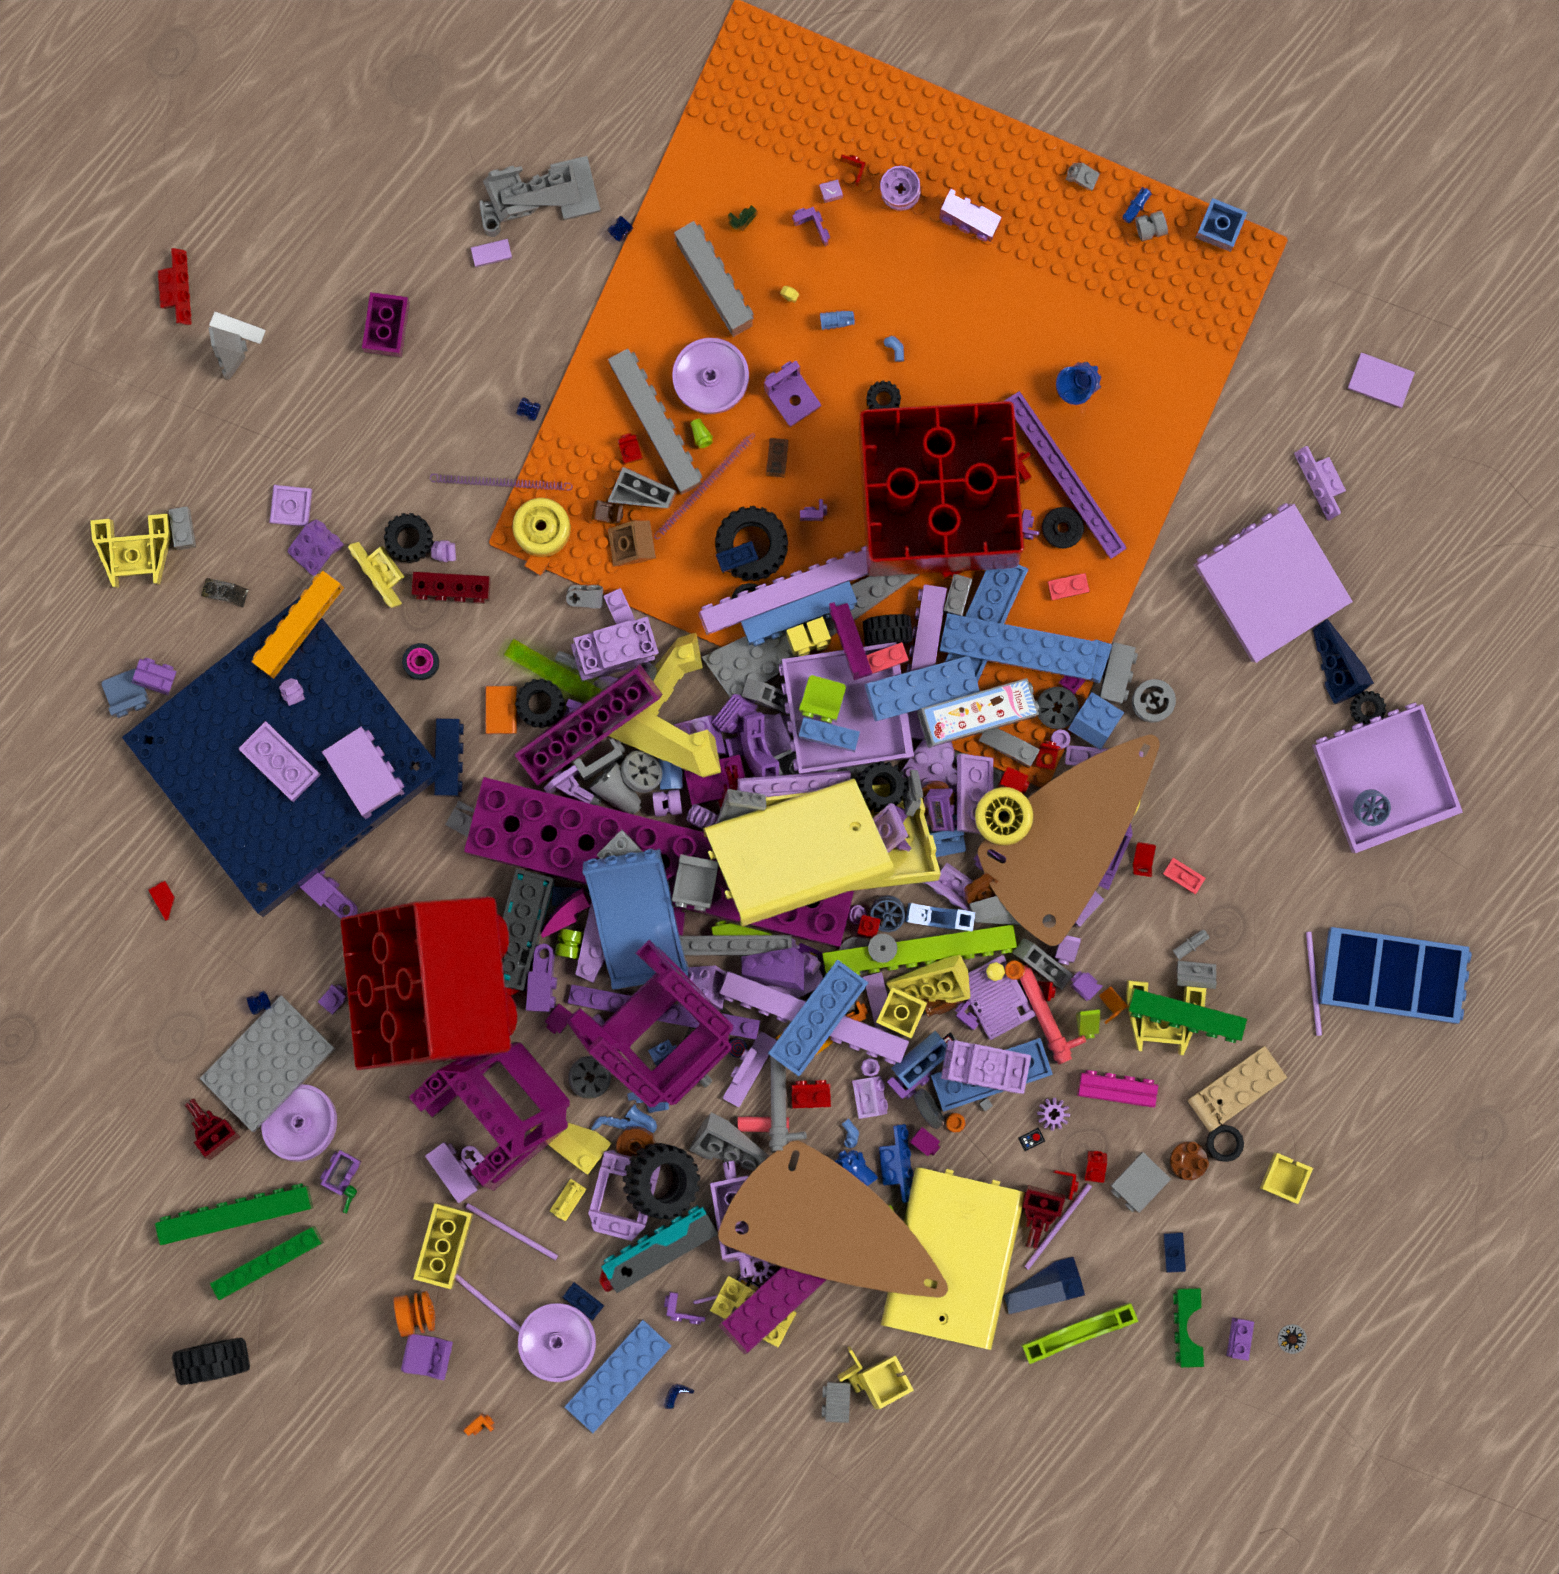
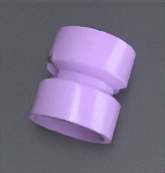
M679 789L669 790L667 794L663 791L652 792L655 817L666 816L667 813L671 815L682 814ZM668 800V806L663 807V801Z

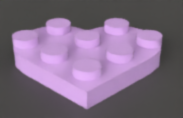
M924 739L915 750L914 757L910 758L903 768L904 775L902 777L907 778V776H911V769L917 770L921 787L930 781H942L949 785L948 788L953 789L954 793H956L957 768L953 765L955 750L952 742L928 748Z

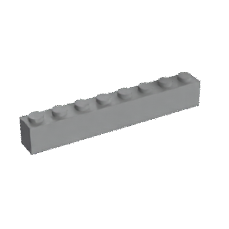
M626 349L609 358L608 361L680 494L682 495L701 485L700 479L703 477L698 468H693L691 464L693 458L689 451L685 452L682 448L684 442L680 435H675L673 431L675 426L671 418L667 419L664 415L666 409L661 401L657 402L655 398L657 393L654 387L647 384V374L643 368L639 369L636 364L639 362L634 352L630 353L629 349Z

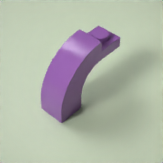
M759 712L744 716V730H740V736L749 768L755 777L779 776V761L771 755L765 741L764 714Z

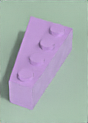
M591 900L576 975L594 983L605 962V957Z

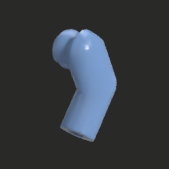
M895 336L885 338L884 345L888 348L891 347L895 352V362H903V344Z
M847 1119L841 1124L847 1131L844 1144L847 1148H853L858 1143L859 1131L850 1119Z

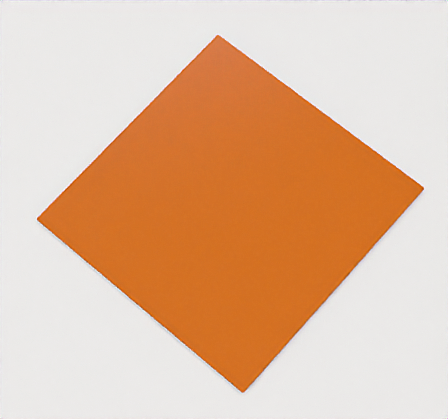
M734 0L517 478L516 486L513 487L493 531L489 544L524 561H528L531 555L518 545L513 534L514 516L517 510L531 499H551L559 503L566 511L571 524V533L564 548L558 553L548 556L551 561L546 568L547 571L579 585L602 586L603 595L621 588L629 607L690 634L696 633L697 637L724 647L746 636L741 622L706 635L698 614L702 611L701 607L711 603L713 606L720 604V600L727 597L731 598L736 588L742 584L752 583L759 586L766 583V586L774 584L773 580L784 577V580L791 578L790 574L800 570L802 573L809 571L808 568L813 565H826V561L834 557H837L838 560L842 559L844 554L850 551L858 553L862 551V547L866 546L858 431L860 413L863 410H869L866 403L867 392L875 382L879 383L881 380H885V382L890 381L891 384L896 385L901 395L899 408L1001 402L1020 391L1127 548L1110 560L1084 520L1082 538L1074 546L1061 549L1052 546L1046 541L1042 532V523L1045 516L1051 510L1058 507L1071 508L1076 512L1077 510L1015 421L1017 453L1024 452L1026 454L1029 452L1031 454V457L1023 462L1032 476L1031 480L1025 484L1022 480L1019 481L1022 513L1024 509L1032 511L1031 516L1034 517L1032 528L1028 527V529L1038 531L1039 535L1037 538H1033V540L1023 538L1024 550L1019 565L1028 568V572L1004 624L1090 641L1097 639L1111 644L1288 239L1281 234L1246 219L1231 252L1197 239L1196 235L1209 203L744 1ZM842 154L846 156L854 155L859 157L860 161L866 162L858 187L855 184L861 168L841 162ZM1073 163H1084L1100 173L1092 191H1088L1075 182H1068L1066 180L1068 169ZM894 166L911 168L920 180L921 194L919 200L908 210L897 211L891 209L885 204L881 195L880 183L882 176ZM838 180L843 198L824 203L819 185ZM900 186L899 189H896L898 190V194H902V191H906L903 189V186ZM1142 187L1148 189L1152 195L1144 204V209L1139 211L1136 217L1143 215L1150 217L1151 213L1162 211L1168 228V235L1161 237L1154 235L1152 239L1143 242L1139 238L1135 218L1131 223H1127L1122 219V216L1131 205L1130 201L1134 200ZM950 189L956 191L954 195L963 200L967 197L971 199L970 203L979 207L983 206L1001 216V221L991 241H982L976 237V234L962 232L958 226L954 224L950 226L942 222V219L939 218L940 211ZM814 207L816 212H820L823 220L820 222L822 228H826L830 236L827 246L824 247L813 219L798 226L794 225L792 215L795 214V211L801 208L807 210ZM693 221L696 225H701L705 232L706 242L710 241L715 249V257L721 258L725 266L724 272L731 275L734 280L735 290L739 289L744 297L745 307L749 305L754 314L753 326L735 337L731 335L675 242L674 232ZM784 286L792 287L799 293L796 302H790L780 295ZM853 311L854 325L828 330L821 329L820 313ZM895 336L903 344V362H895V352L891 347L888 348L884 345L885 338ZM704 338H718L731 343L742 353L748 365L749 383L744 396L734 407L718 414H703L690 409L680 400L673 384V367L680 352L692 342ZM626 349H629L630 353L634 352L639 360L636 364L639 369H644L648 376V379H646L647 384L654 387L657 393L655 396L657 402L661 401L666 409L664 415L667 419L671 418L675 426L673 429L675 435H680L684 442L682 448L685 452L689 451L693 458V462H691L693 468L699 469L703 477L700 479L701 484L706 483L709 487L707 488L703 485L706 491L701 488L704 493L699 491L701 496L696 493L699 498L694 496V491L697 492L700 489L699 486L682 495L680 494L608 361L609 358ZM791 361L793 363L797 361L800 366V375L822 407L792 427H789L764 391V382L769 374L781 371V367L787 362ZM1077 362H1088L1091 366H1097V372L1101 376L1099 383L1101 388L1091 395L1085 403L1079 405L1069 404L1059 396L1056 389V379L1061 370L1074 366ZM880 392L876 396V401L878 404L885 406L891 402V396L887 392ZM793 396L789 400L793 406H797L801 402L798 396ZM701 419L713 436V443L710 446L699 448L695 444L690 424L693 420ZM631 433L637 437L643 459L624 464L618 439H621L620 436ZM746 436L749 437V438H747V439L749 440L750 443H748L747 441H745L748 446H746L744 443H742L743 446H744L746 449H744L742 446H740L743 451H741L740 449H738V451H739L741 454H739L737 451H735V450H737L736 447H739L738 444L742 445L741 442H744L743 439H746ZM734 451H735V453L738 455V457H737L735 454H733V456H734L736 459H734L733 457H731V456H732L731 452L734 453ZM728 455H731L730 458H731L734 462H732L731 460L728 459V461L731 463V465H730L728 462H726V461H725V463H726L729 467H727L726 465L722 464V465L726 468V470H725L724 468H722L721 466H720V468L723 470V472L720 471L719 469H717V470L721 473V475L718 474L717 472H715V473L718 475V477L715 476L714 474L711 475V473H714V470L717 471L716 468H719V465H721V463H724V460H726V457L729 458ZM623 467L677 490L670 508L623 504L624 515L620 523L609 524L592 520L595 501L608 502ZM706 478L712 479L713 482L708 480L711 485H709L707 482L704 483V481H707ZM692 494H694L693 497L697 500V501H695L694 499L691 498V500L694 502V504L689 501V500H690L689 496L692 497ZM687 499H689L688 502L692 506L686 503L689 509L683 505L686 511L682 508L680 509L684 512V514L678 511L681 514V516L676 514L679 519H677L675 516L672 517V515H675L674 512H677V509L680 510L679 507H682V504H684V502H687ZM819 499H823V504H827V516H823V521H800V510H804L805 507H815V510H819ZM750 506H756V508L760 509L763 507L768 512H773L782 521L786 529L788 551L785 561L775 574L772 573L766 579L762 578L754 582L753 580L743 581L739 577H733L730 572L722 573L718 563L715 547L717 529L720 527L721 521L727 518L730 512L733 510L735 512L741 507L750 508ZM667 520H669V521L672 520V522H673L674 524H672L671 522H669L672 527H670L669 525H667V527L669 528V530L664 527V529H665L667 532H665L664 530H662V532L664 533V535H663L662 533H660V532H659V531H660L659 528H662V529H663L662 525L665 526V524L668 523ZM631 521H650L656 558L641 563L613 566L608 529ZM539 522L536 525V529L539 531H543L546 528V523ZM1066 523L1058 524V531L1061 533L1067 532L1068 525ZM754 526L741 529L734 538V547L752 541L758 559L763 558L770 547L769 537L766 532ZM986 570L964 571L958 574L972 579L962 616H966ZM941 573L920 574L854 620L863 647H867L864 641V620L882 615H908L911 619L913 633V627L918 625V619H915L916 608L921 606V601L918 600L919 589H923L924 585L947 588L945 607L953 577L944 581ZM1086 574L1089 593L1051 600L1048 581ZM866 575L864 577L850 581V584L853 585L869 577L870 575ZM944 613L935 665L944 663L949 654L940 652L947 614ZM836 633L831 637L827 649L818 652L817 649L809 652L810 655L843 650L838 634ZM913 638L909 643L903 644L909 661L900 664L901 674L907 673L908 664L912 665L913 657H909L911 645H915L916 638ZM987 661L978 680V686L981 692L1028 678V681L1033 686L1034 692L1032 694L1034 700L1037 701L1045 690L1052 687H1063L1059 682L1064 675ZM1086 680L1074 694L1078 701V712L1086 702L1094 684L1092 681ZM1054 703L1053 712L1057 711V713H1060L1062 705ZM1038 716L998 728L1038 749L1041 743L1051 741V736L1056 730H1060L1046 727L1041 723ZM1069 725L1068 727L1062 729V730L1067 731V732L1069 733V735L1071 736L1072 732H1071L1070 730H1068L1069 727H1070V725ZM983 733L952 741L954 750L968 755L993 758V767L1005 772L1008 766L1029 776L1027 781L1040 788L1051 781L1065 750L1064 748L1058 751L1055 769L1050 770L1036 766L1037 756L1031 767L1027 768L979 741ZM1045 753L1042 755L1041 761L1046 765L1050 764L1052 756Z

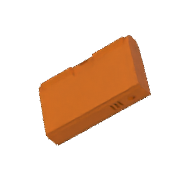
M486 686V734H517L516 686Z

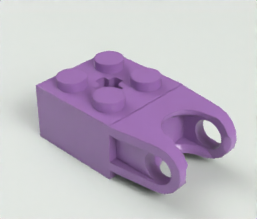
M325 870L317 873L300 887L321 907H328L340 918L358 913L356 904L338 888L340 884L332 877L327 878L324 875L326 873ZM349 905L350 912L344 915L343 908Z
M540 944L535 948L533 972L528 971L527 1011L552 1013V1009L556 1007V997H553V989H557V978L554 977L555 952L547 944ZM542 949L549 950V956L546 959L540 957Z

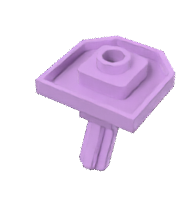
M575 765L564 772L561 770L554 774L553 780L544 787L547 793L553 794L560 790L572 798L575 797L589 804L594 798L592 793L581 788L575 780L581 775Z

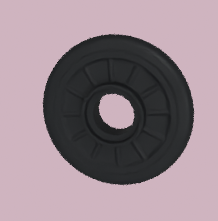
M1058 507L1051 510L1045 516L1042 523V532L1049 544L1056 548L1065 549L1074 546L1080 541L1084 532V524L1082 518L1075 510L1067 507ZM1066 523L1068 531L1065 533L1059 532L1058 524Z

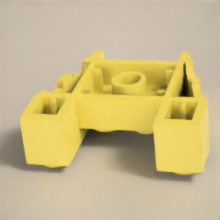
M168 514L148 515L149 535L116 538L113 520L90 521L92 541L103 562L112 587L119 588L118 577L153 574L154 584L160 585L172 537L171 519Z
M1127 980L1125 998L1127 1008L1132 989L1135 988L1148 992V982ZM1185 986L1183 1001L1205 1007L1206 988ZM1128 1011L1138 1051H1142L1143 1041L1179 1044L1178 1054L1184 1055L1193 1032L1187 1031L1188 1027L1180 1025V1028L1168 1026L1169 1022L1161 1020V1024L1149 1021L1150 1017L1143 1015L1141 1019L1131 1016V1012Z

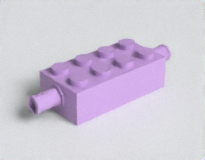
M729 1161V1164L727 1162L723 1163L726 1180L710 1183L718 1232L730 1203L742 1184L749 1177L737 1178L734 1161ZM739 1221L735 1226V1230L738 1234L744 1235L748 1232L749 1226L745 1221ZM720 1241L722 1259L727 1263L739 1261L741 1278L752 1277L750 1259L753 1256L728 1247Z

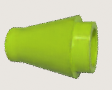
M701 419L693 420L690 424L695 444L699 448L710 446L713 443V436Z

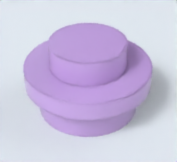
M854 905L849 910V920L853 924H860L862 915H867V912L862 906Z

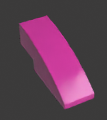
M584 888L573 893L553 911L542 928V938L576 922L577 913L590 907L591 899Z

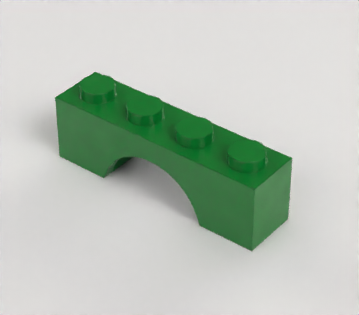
M1176 1288V1293L1172 1295L1173 1305H1176L1177 1312L1173 1313L1174 1324H1177V1332H1174V1342L1178 1344V1351L1175 1352V1363H1179L1180 1368L1204 1367L1203 1347L1195 1344L1187 1332V1323L1190 1316L1202 1308L1201 1288Z

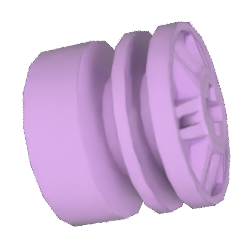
M894 166L882 176L880 183L881 195L885 204L891 209L897 211L908 210L918 202L921 194L920 180L911 168ZM900 186H903V189L906 190L902 191V194H898V190H896Z

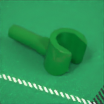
M351 1185L343 1193L348 1197L343 1209L345 1214H347L350 1203L357 1194V1190Z

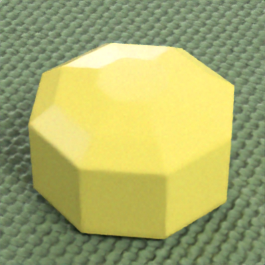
M784 286L780 292L783 298L793 303L799 297V293L789 286Z
M995 962L989 964L986 973L989 979L997 981L1003 978L1005 970L1003 965Z

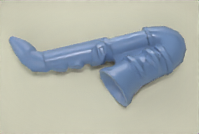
M634 1104L625 1115L626 1118H630V1121L603 1116L594 1122L591 1129L595 1130L602 1124L620 1129L640 1126L654 1133L657 1129V1124L651 1116L639 1111Z

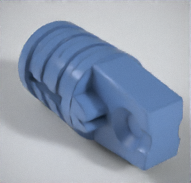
M853 311L820 313L821 329L828 330L854 325Z

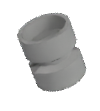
M1162 211L1151 213L1150 217L1143 215L1135 218L1137 232L1142 242L1152 239L1154 235L1156 237L1168 235L1167 223Z

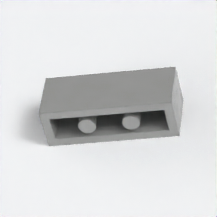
M1112 643L1099 697L1107 702L1121 705L1123 701H1127L1129 690H1126L1127 682L1131 683L1133 671L1130 670L1131 665L1135 664L1138 653H1135L1136 647Z

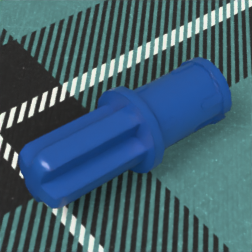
M1142 187L1134 200L1130 201L1131 205L1122 216V219L1127 223H1131L1138 212L1144 209L1143 206L1152 193Z

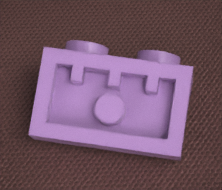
M881 1076L852 1081L859 1119L887 1114L888 1103L884 1097L885 1086Z

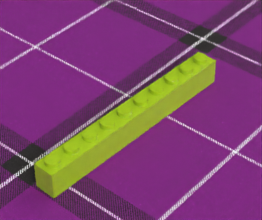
M1014 925L974 930L973 932L967 931L896 942L897 953L895 957L885 963L875 961L869 954L868 946L822 953L825 975L836 960L842 962L856 974L861 975L860 971L868 970V974L880 972V968H887V971L898 970L900 965L912 968L918 967L917 963L925 962V965L936 962V960L957 955L963 956V960L975 958L974 954L982 953V957L994 955V951H1001V954L1012 953V949L1017 948Z

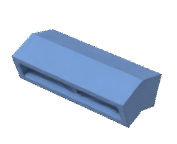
M659 759L662 768L660 790L682 789V768Z

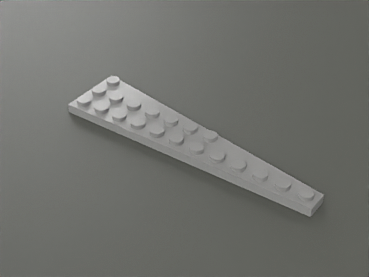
M920 574L869 576L851 585L857 600V605L854 606L855 609L851 611L853 620L859 618ZM824 617L829 635L832 637L837 633L832 618L826 620V617ZM784 632L782 637L772 640V637L764 640V644L755 647L754 644L749 646L748 640L744 636L703 656L702 659L728 696L731 697L733 694L742 696L747 679L768 682L780 673L779 665L782 664V659L793 658L794 655L786 632Z

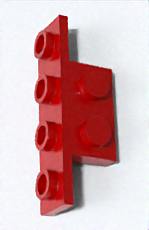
M171 248L172 267L158 270L160 308L175 307L176 323L188 326L191 325L187 252Z

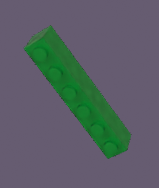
M1135 988L1132 989L1127 1011L1131 1012V1016L1142 1019V1016L1145 1015L1150 1017L1149 1021L1160 1024L1161 1020L1169 1022L1168 1026L1180 1028V1025L1188 1027L1187 1031L1199 1033V1030L1205 1031L1206 1036L1217 1038L1218 1035L1224 1036V1041L1236 1043L1237 1040L1242 1041L1247 1023V1018Z
M313 1226L210 1283V1286L218 1301L320 1246L324 1242L316 1227Z

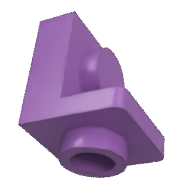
M819 499V510H815V507H805L804 510H800V521H823V516H827V504H823V499Z
M1024 509L1022 513L1023 538L1033 540V538L1038 537L1039 532L1028 529V527L1032 528L1034 517L1031 516V510Z
M737 737L725 739V756H745L742 743L739 742Z
M332 984L318 1003L333 1015L347 1000L348 997L345 995L347 991L339 984L337 986Z
M971 1002L960 1003L955 1010L957 1012L955 1017L970 1029L975 1030L979 1025L976 1022L978 1018L970 1012L967 1014L964 1012Z

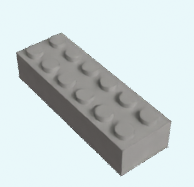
M693 221L674 232L675 242L731 335L735 337L753 326L754 314L749 305L745 307L744 297L739 289L735 290L734 280L731 275L724 272L725 266L721 258L715 257V249L710 241L706 242L705 232L701 225H696Z

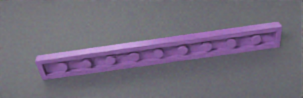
M1019 391L1005 400L1014 404L1015 421L1110 560L1124 551L1127 547L1021 392Z
M571 984L568 1004L616 1012L632 996ZM673 1004L656 1020L693 1028L699 1026V1022L684 1006ZM723 1014L733 1024V1031L729 1035L757 1040L760 1020Z

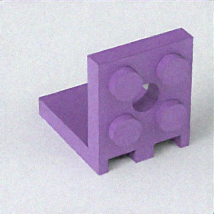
M791 361L787 362L781 367V371L769 374L764 382V391L789 427H792L822 407L800 375V366L797 361L793 363ZM798 396L801 402L799 405L793 406L789 401L790 398Z

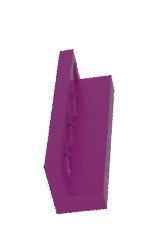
M835 602L829 603V611L853 679L857 680L872 675V670L848 603L836 606Z

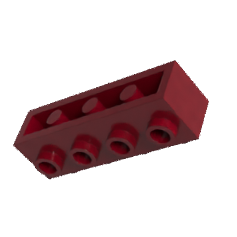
M413 572L412 596L420 601L435 598V601L438 602L454 599L456 603H466V600H473L475 604H485V601L490 600L491 578L490 576Z

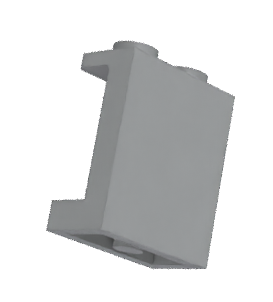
M509 166L503 171L493 170L483 180L500 222L532 215L539 208V205L502 204L500 191L522 182L519 177V173L523 170L521 166L516 168Z
M609 739L614 750L585 767L580 758L573 761L585 781L608 768L614 762L624 758L623 752L625 750L619 740Z
M728 789L716 824L756 810H766V796L759 793Z
M680 855L671 900L675 902V906L686 908L687 905H692L694 910L704 912L706 908L710 909L718 872V862Z
M1141 1152L1130 1166L1110 1184L1113 1188L1111 1192L1118 1199L1122 1197L1126 1201L1125 1206L1131 1212L1136 1210L1140 1213L1171 1178L1144 1152Z

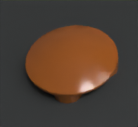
M1183 1142L1174 1148L1170 1156V1165L1173 1172L1184 1180L1200 1178L1209 1166L1208 1155L1205 1149L1196 1142Z

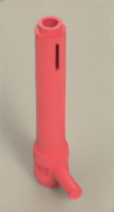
M1027 964L1024 966L1025 974L1020 981L1046 1036L1048 1048L1054 1054L1052 1057L1060 1065L1072 1059L1070 1049L1085 1043L1086 1038L1082 1035L1067 1042L1065 1037H1062L1035 975Z

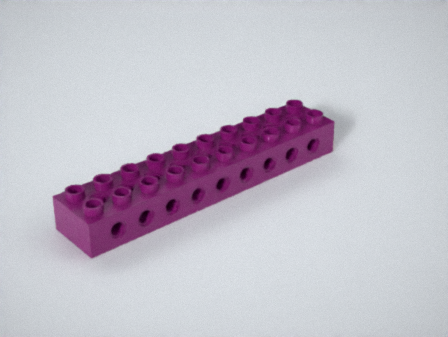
M483 777L464 852L474 857L588 885L585 875H583V862L590 859H600L597 854L623 830L643 852L648 849H660L661 855H665L670 859V865L665 869L672 898L680 855L711 860L708 851L713 850L708 838L704 837V833L701 831ZM510 818H517L520 821L519 829L515 832H507L505 829V823ZM548 827L557 829V837L551 842H546L542 838L543 831ZM583 837L594 838L595 846L592 850L583 851L580 849L579 843ZM718 866L710 909L706 908L705 912L694 910L692 905H687L686 908L675 906V902H672L673 907L741 924L740 914L733 898L727 900L725 891H729L720 866ZM847 891L820 900V904L816 908H809L805 905L748 924V926L840 948L854 891Z

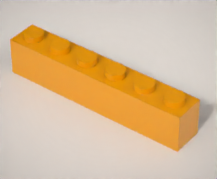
M326 572L318 573L313 578L309 589H305L302 592L298 603L291 606L288 616L278 623L274 634L267 637L263 648L254 654L252 663L274 679L340 595L344 587Z

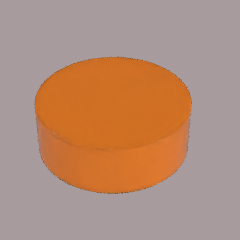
M1010 961L1005 967V974L1009 979L1019 980L1025 974V967L1019 961Z
M953 1113L947 1117L946 1126L951 1132H960L965 1127V1119L961 1114Z

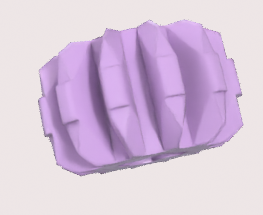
M696 804L689 810L686 818L689 823L703 830L705 827L716 824L718 815Z
M1056 1098L1052 1099V1105L1046 1099L1047 1107L1043 1104L1039 1105L1040 1108L1044 1109V1112H1037V1115L1044 1116L1038 1120L1039 1123L1046 1120L1047 1122L1043 1127L1047 1128L1051 1124V1131L1055 1130V1124L1058 1129H1062L1060 1122L1068 1123L1063 1117H1070L1069 1113H1064L1069 1107L1061 1108L1064 1103L1063 1100L1059 1101L1058 1105H1056ZM1053 1109H1056L1055 1112L1059 1113L1055 1120H1052V1116H1049V1112H1052Z
M753 1257L751 1260L752 1273L754 1275L752 1282L756 1281L757 1276H759L760 1283H763L762 1276L764 1275L766 1279H769L770 1276L767 1272L775 1273V1270L770 1269L769 1266H775L776 1264ZM762 1261L765 1269L763 1271L760 1269L761 1272L756 1271L755 1262Z

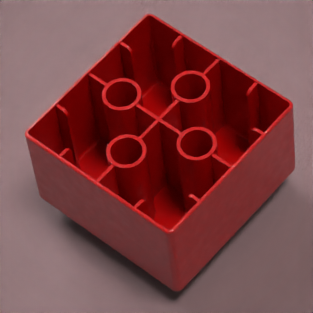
M1001 401L863 410L860 413L858 437L867 572L870 576L1008 569L1018 566L1024 550L1015 410L1012 402Z
M493 897L411 902L341 918L340 926L354 1063L357 1070L429 1064L510 1051V1036L513 1035L517 1025V1009L513 998L505 992L502 958L508 950L509 932L505 920L497 914L496 901Z

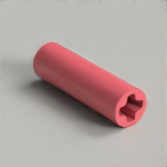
M738 1116V1130L741 1132H769L771 1128V1117ZM786 1117V1128H788V1132H789V1117Z

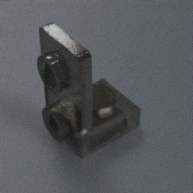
M770 438L766 476L785 478L789 443L787 439Z
M206 578L201 596L228 602L243 608L249 589L234 583Z

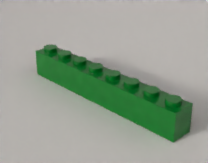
M303 1183L291 1186L292 1190L284 1191V1188L272 1190L273 1194L268 1196L264 1192L254 1195V1199L247 1200L246 1197L235 1199V1204L231 1205L223 1202L216 1204L217 1208L210 1210L208 1206L198 1208V1213L190 1214V1211L178 1213L179 1217L171 1219V1215L159 1218L160 1222L155 1223L159 1244L161 1246L314 1209L309 1186L303 1187Z

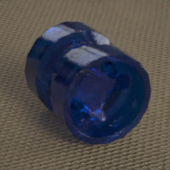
M619 216L616 219V223L611 225L607 231L621 243L625 239V235L634 228L625 218Z
M523 397L516 415L521 417L527 416L529 420L534 422L539 414L541 404L537 402L532 403L529 399Z
M265 990L259 992L257 996L246 998L253 1015L259 1014L263 1009H271V1003Z

